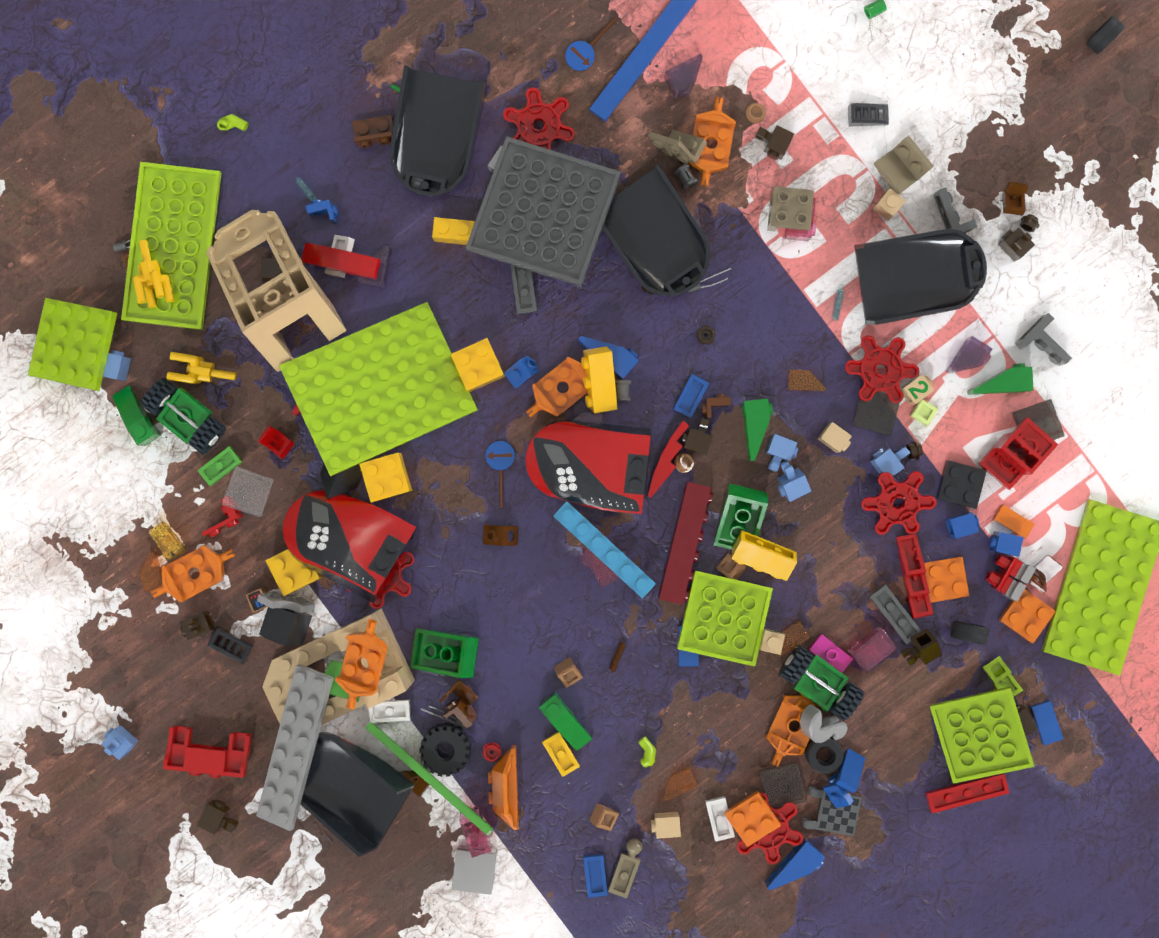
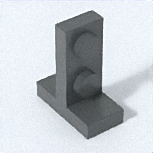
M946 187L933 194L946 229L967 233L978 227L975 219L961 225L959 224V214L956 210L954 211L952 205L953 198L951 193L947 192Z
M1048 313L1042 315L1015 345L1019 349H1023L1034 340L1035 346L1041 351H1045L1049 355L1048 358L1051 362L1059 366L1067 364L1072 357L1044 331L1055 319Z

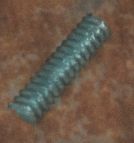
M297 177L295 182L305 193L309 201L318 200L307 184L304 183L303 179Z
M838 289L836 294L834 311L831 318L837 321L840 316L843 295L845 293L844 289Z

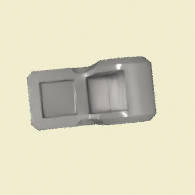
M812 704L804 709L800 718L801 731L815 743H823L830 737L834 740L841 739L848 729L847 724L839 721L835 715L822 718L821 711Z

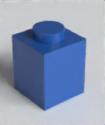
M972 512L945 519L950 538L957 539L979 532V520Z
M994 531L989 539L990 551L1019 557L1024 537Z

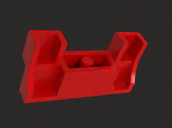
M173 725L169 728L163 769L189 772V775L200 776L202 773L209 774V777L220 778L222 776L244 778L246 776L253 734L232 732L229 735L228 747L192 743L193 727Z

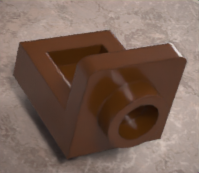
M1008 183L1002 194L1003 213L1024 215L1026 211L1025 194L1028 190V184Z
M714 394V398H706L705 403H702V415H705L706 419H710L711 407L730 406L731 397H726V394Z
M463 697L457 701L454 699L445 706L446 710L443 714L445 719L455 714L466 728L473 725L477 716L475 709Z
M406 770L402 773L403 776L414 784L412 790L418 797L422 796L430 786L413 770Z

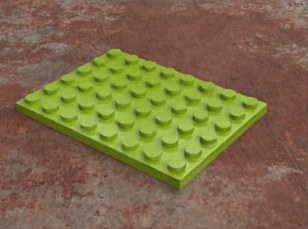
M428 302L279 365L330 477L477 411L470 392H467L451 357V351Z

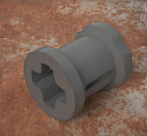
M689 163L673 172L681 181L683 190L692 187L699 181L689 169Z
M615 380L617 401H631L629 397L631 381Z

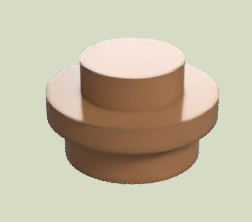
M759 103L749 105L746 110V118L751 123H760L766 116L764 106Z
M681 453L675 457L674 465L679 472L687 473L692 469L694 461L689 454Z

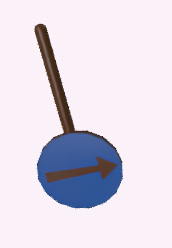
M614 17L589 44L584 41H577L569 45L565 58L570 68L575 71H584L592 66L595 58L592 46L613 25L617 17Z
M497 441L489 445L485 457L490 467L499 470V507L503 508V470L508 469L513 464L515 452L507 442Z

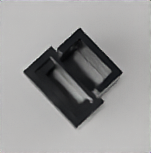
M268 607L259 635L284 646H303L312 615L284 608L272 609Z

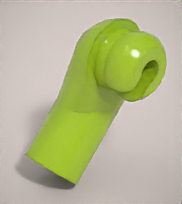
M233 114L222 117L217 122L218 129L222 131L234 127L246 131L249 125L247 121Z
M644 736L638 741L645 751L641 764L643 767H649L655 763L656 749L648 738Z

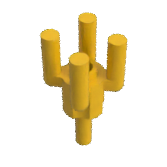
M147 240L139 241L143 262L138 265L140 275L133 277L138 304H144L147 300L148 308H155L156 302L153 289H155L156 298L165 296L166 302H173L174 296L169 276L166 274L161 275L158 261L151 260Z
M177 352L170 353V360L188 363L187 375L168 372L167 380L200 384L201 381L211 383L213 377L235 381L237 379V373L217 370L214 367V363L206 362L203 357Z

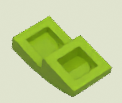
M1000 656L982 667L996 690L1011 686L1013 696L1023 691Z

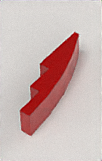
M305 243L301 258L302 263L371 279H376L381 262L378 258L311 243Z
M684 421L679 424L659 456L647 492L649 498L655 494L676 468L670 461L683 447L677 440L689 427Z
M911 534L896 537L899 561L912 619L932 616L933 610L929 599L930 591L925 576L926 569L917 535Z

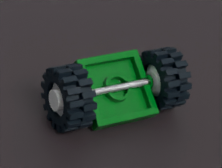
M164 377L161 380H157V383H154L148 389V392L144 394L145 397L141 399L142 402L140 404L154 416L159 414L156 420L184 443L192 446L201 455L210 451L226 431L224 425L214 417H210L212 412L186 390L177 388Z
M800 645L793 649L779 670L781 677L791 684L795 683L793 689L825 712L829 710L842 721L849 719V716L853 715V712L857 710V706L861 704L860 701L864 698L865 693L852 682L846 683L849 679L847 676L818 655L813 656L812 653Z

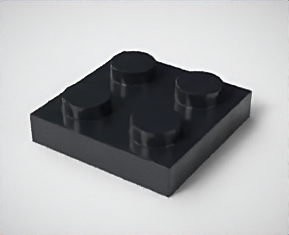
M946 460L936 499L977 509L987 471Z

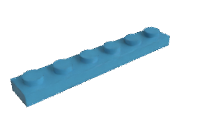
M568 502L555 513L554 517L642 599L655 586L656 583Z

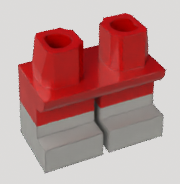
M998 554L994 563L1002 568L998 574L990 570L985 580L997 592L1010 600L1018 601L1026 587L1024 584H1028L1036 568L1025 564L1015 557Z

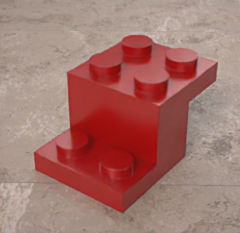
M1026 417L1012 433L1003 434L978 464L1007 490H1010L1023 475H1032L1057 447L1058 443Z

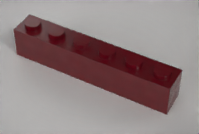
M686 482L658 595L660 600L683 605L684 601L688 600L690 589H687L688 581L692 582L694 570H692L693 562H697L699 550H696L698 542H702L704 531H701L702 524L707 522L709 514L706 511L707 503L711 504L713 492H710L711 487Z

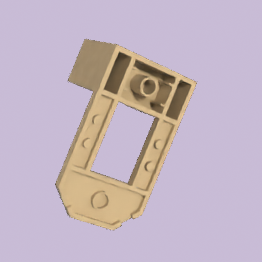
M250 210L216 232L214 236L216 241L213 246H209L206 254L241 331L277 372L281 371L279 365L293 360L287 344L279 331L304 315L308 314L329 341L346 331L335 307L304 267L276 212L260 213L259 210ZM267 240L283 273L248 293L233 260Z
M382 608L271 661L262 687L279 723H281L295 665L308 666L339 650L341 652L345 651L349 641L345 639L346 636L351 633L364 632L368 619L377 621L374 633L386 643L388 650L377 692L372 696H360L359 702L355 704V709L366 705L369 709L407 691L415 681V678ZM362 657V665L368 668L367 659ZM337 696L328 699L322 725L355 710L346 708L348 699Z

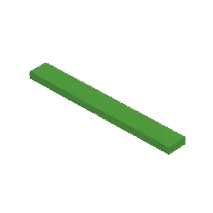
M371 722L366 726V729L481 831L486 835L491 834L493 827L377 725Z

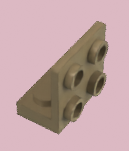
M672 130L669 137L653 132L648 134L653 141L652 144L660 148L664 156L668 158L676 157L683 163L692 162L696 164L707 144L703 138L677 130Z
M910 136L904 138L893 150L874 163L878 172L897 194L902 193L934 167Z
M774 186L770 195L767 231L775 232L777 228L809 231L811 229L814 191Z

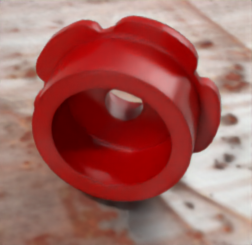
M495 742L487 743L483 747L482 755L489 762L497 761L502 755L499 744Z

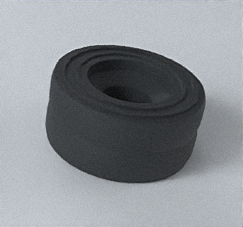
M1115 16L1110 17L1088 39L1086 45L1094 53L1099 54L1125 28L1124 24Z
M955 620L952 623L950 637L985 645L988 641L990 629Z

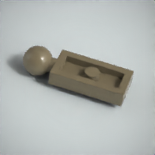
M636 838L630 839L627 842L628 854L621 852L608 888V892L624 898L628 897L641 861L640 858L635 857L642 850V843Z

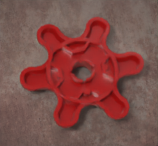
M529 88L526 92L527 106L524 109L518 110L508 107L503 112L504 119L507 122L514 123L518 128L517 134L512 137L513 139L551 150L550 146L553 140L562 139L568 142L574 138V130L569 126L563 125L560 121L561 114L569 107L568 100L564 97L557 98L551 104H545L541 100L540 91L537 88ZM537 120H541L545 124L544 128L540 131L533 126Z
M864 336L861 340V346L865 351L864 358L859 361L849 360L845 364V371L848 374L859 375L863 378L864 384L859 390L860 399L870 401L877 391H884L891 402L900 403L904 398V394L899 386L900 381L904 378H916L920 372L917 365L906 364L901 360V352L906 346L905 341L900 337H896L888 347L882 348L877 345L874 337ZM878 365L885 366V375H880L876 372Z
M913 471L906 480L899 482L894 481L893 476L889 472L879 474L878 483L881 485L882 490L876 496L863 498L861 506L865 511H877L880 514V518L875 524V531L878 534H886L894 524L903 525L905 531L909 534L918 532L920 525L916 520L917 513L924 509L931 510L937 504L935 497L918 493V487L923 482L922 473ZM895 498L903 499V503L900 506L893 505V502L896 500Z
M404 552L398 557L377 592L376 601L374 604L369 601L373 609L383 607L384 597L389 591H395L402 597H406L411 593V585L402 579L401 573L404 568L413 565L415 558L412 553Z
M759 792L780 821L781 826L748 847L743 840H740L737 843V850L740 854H748L752 849L760 848L765 852V859L768 863L777 864L780 861L779 847L782 844L789 843L793 846H798L803 842L801 832L791 829L788 825L789 820L797 814V806L792 802H787L781 808H772L769 805L768 796L765 793Z

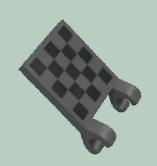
M809 786L807 793L811 797L821 798L817 819L813 820L803 817L801 825L805 829H816L854 836L862 797L851 795L854 801L850 806L836 808L824 789Z

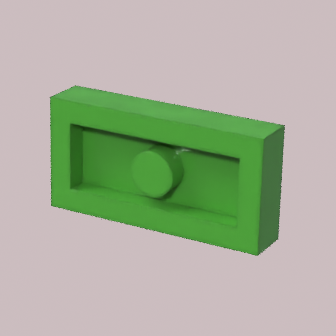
M229 446L197 471L209 486H213L243 463V461L234 449Z

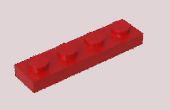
M1002 773L925 792L929 810L933 814L1009 794L1010 792L1005 774Z

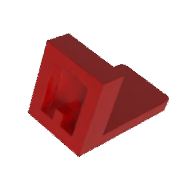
M227 496L220 500L222 503L221 509L229 518L203 531V536L210 535L212 538L222 533L220 529L226 526L231 528L239 524L238 520L243 518V515L233 496Z

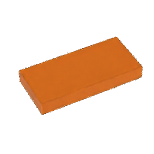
M1004 505L1000 506L993 518L994 521L1024 537V539L1028 537L1035 525Z

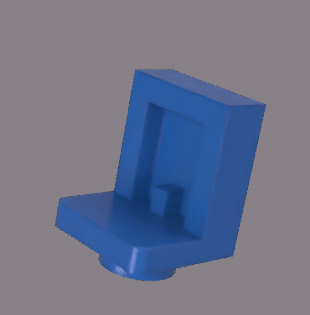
M314 200L310 202V205L306 206L307 213L311 218L328 213L332 223H337L338 209L330 200Z
M526 356L505 371L504 375L516 389L530 377L537 374L539 369L536 362L529 356Z
M838 774L832 775L828 779V783L823 787L824 791L836 808L850 806L854 801L846 789L836 784Z

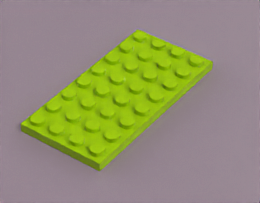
M140 162L121 320L203 330L211 266L206 252L209 246H213L222 174L220 171ZM147 240L151 260L158 261L161 275L166 274L169 276L174 296L173 302H166L165 296L156 298L155 289H153L156 307L148 308L147 300L144 304H138L133 277L140 275L138 265L143 262L139 241Z
M1091 499L1087 500L1054 607L1056 612L1050 620L1041 651L1109 673L1121 675L1159 551L1158 520Z

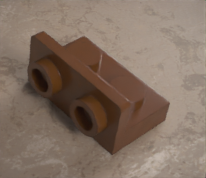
M391 115L352 121L353 139L357 147L369 148L372 144L377 143L380 145L391 144L394 128Z

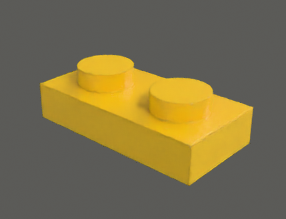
M559 731L542 741L562 777L580 767Z

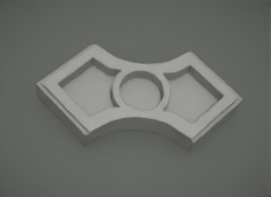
M276 592L259 594L257 599L258 602L272 609L284 608L299 613L314 611L315 607L313 602L301 596L286 595L283 597L282 594Z

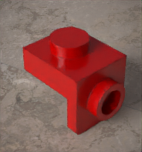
M268 426L258 440L260 444L266 446L282 459L286 457L295 444L281 431L272 426Z

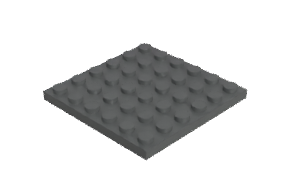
M506 136L466 245V250L582 287L619 183L621 172Z

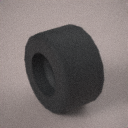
M832 737L823 743H815L811 739L809 740L805 748V757L810 766L817 772L824 774L832 773L843 762V750ZM821 747L830 748L832 753L830 759L825 762L818 760L816 755Z

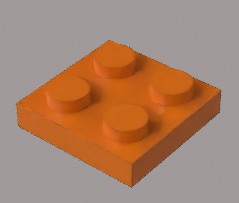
M959 556L924 562L925 576L930 591V603L969 596L963 557Z
M1024 589L1019 600H1012L998 620L1033 644L1056 611Z
M758 790L724 811V815L747 847L781 826L780 821Z

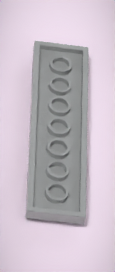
M301 664L295 665L256 814L257 817L288 831L293 830L296 823L334 677Z

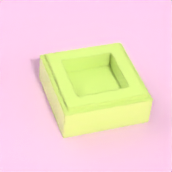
M922 399L916 404L910 417L925 426H929L938 408Z

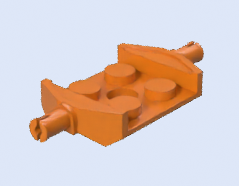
M719 97L715 98L712 111L696 115L693 136L703 138L705 141L713 139L716 141L717 146L713 149L705 146L696 164L688 162L692 167L701 171L700 185L704 186L705 182V187L709 186L711 173L721 172L728 168L734 127L736 125L735 120L722 112L724 99L720 98L719 101Z
M567 357L566 360L532 385L536 402L535 405L525 411L529 414L530 418L539 410H544L558 417L588 393L583 382L586 372L582 367V363ZM560 382H565L568 384L569 389L565 393H560L557 390V385Z
M202 545L191 553L168 565L162 566V586L151 590V594H154L152 596L156 598L163 593H168L179 602H183L224 580L225 575L224 561L235 557V554L232 553L233 550L230 549L222 554H217L207 545ZM194 567L200 572L197 579L190 576V570Z
M368 619L364 632L351 633L345 638L349 641L340 676L336 677L335 681L348 693L349 697L346 708L355 709L357 697L372 696L377 692L388 647L374 633L377 621L373 619ZM362 657L367 659L368 668L362 665Z
M783 694V701L768 734H765L767 740L776 749L771 764L779 767L783 756L803 755L810 739L801 731L800 718L807 706L812 704L816 707V705L802 694ZM794 720L798 721L799 728L796 731H791L789 723Z

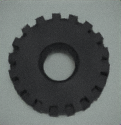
M449 723L444 725L438 724L436 727H432L425 734L420 744L421 762L424 761V767L426 769L429 768L432 774L434 772L438 773L437 776L440 777L442 775L448 777L453 773L454 775L459 773V770L465 767L471 754V742L468 740V734L465 735L462 728L459 729L457 725L454 726L453 724L452 726ZM444 742L451 744L453 747L452 755L447 758L441 757L437 750L438 746Z

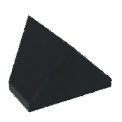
M323 464L320 476L327 499L358 488L362 477L361 468L353 466L330 477L325 464Z

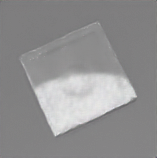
M235 466L221 505L260 518L274 480Z

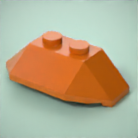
M512 745L493 765L492 772H488V783L492 784V792H489V804H493V811L513 830H518L516 745Z

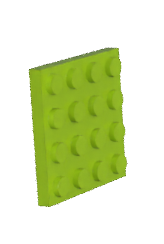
M45 298L28 376L100 391L117 313Z
M694 570L677 649L755 666L773 588Z
M1011 686L930 705L953 784L1034 767Z

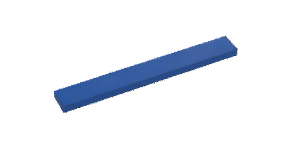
M672 0L590 107V112L604 122L608 120L698 0Z

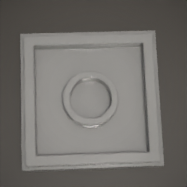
M457 848L452 890L491 895L497 853Z

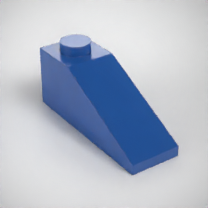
M583 336L578 338V342L587 350L607 346L612 351L614 373L622 380L639 362L637 359L638 355L630 348L626 350L621 346Z
M803 837L802 844L795 846L766 879L765 884L769 890H773L809 875L823 865L825 857L820 850Z

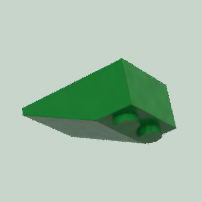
M729 483L713 545L732 550L741 530L758 536L768 506V492Z
M416 628L410 668L458 678H473L479 638Z

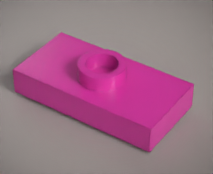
M822 634L809 647L810 651L841 673L853 660V658Z

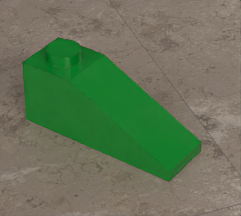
M1025 363L1012 364L1013 368L998 373L968 390L967 394L979 395L1034 391L1032 367H1025Z
M129 385L112 396L125 427L137 446H146L162 436Z
M768 399L742 402L748 461H755L770 421V415H773L772 403H769Z
M556 692L540 703V710L576 751L592 740V737Z

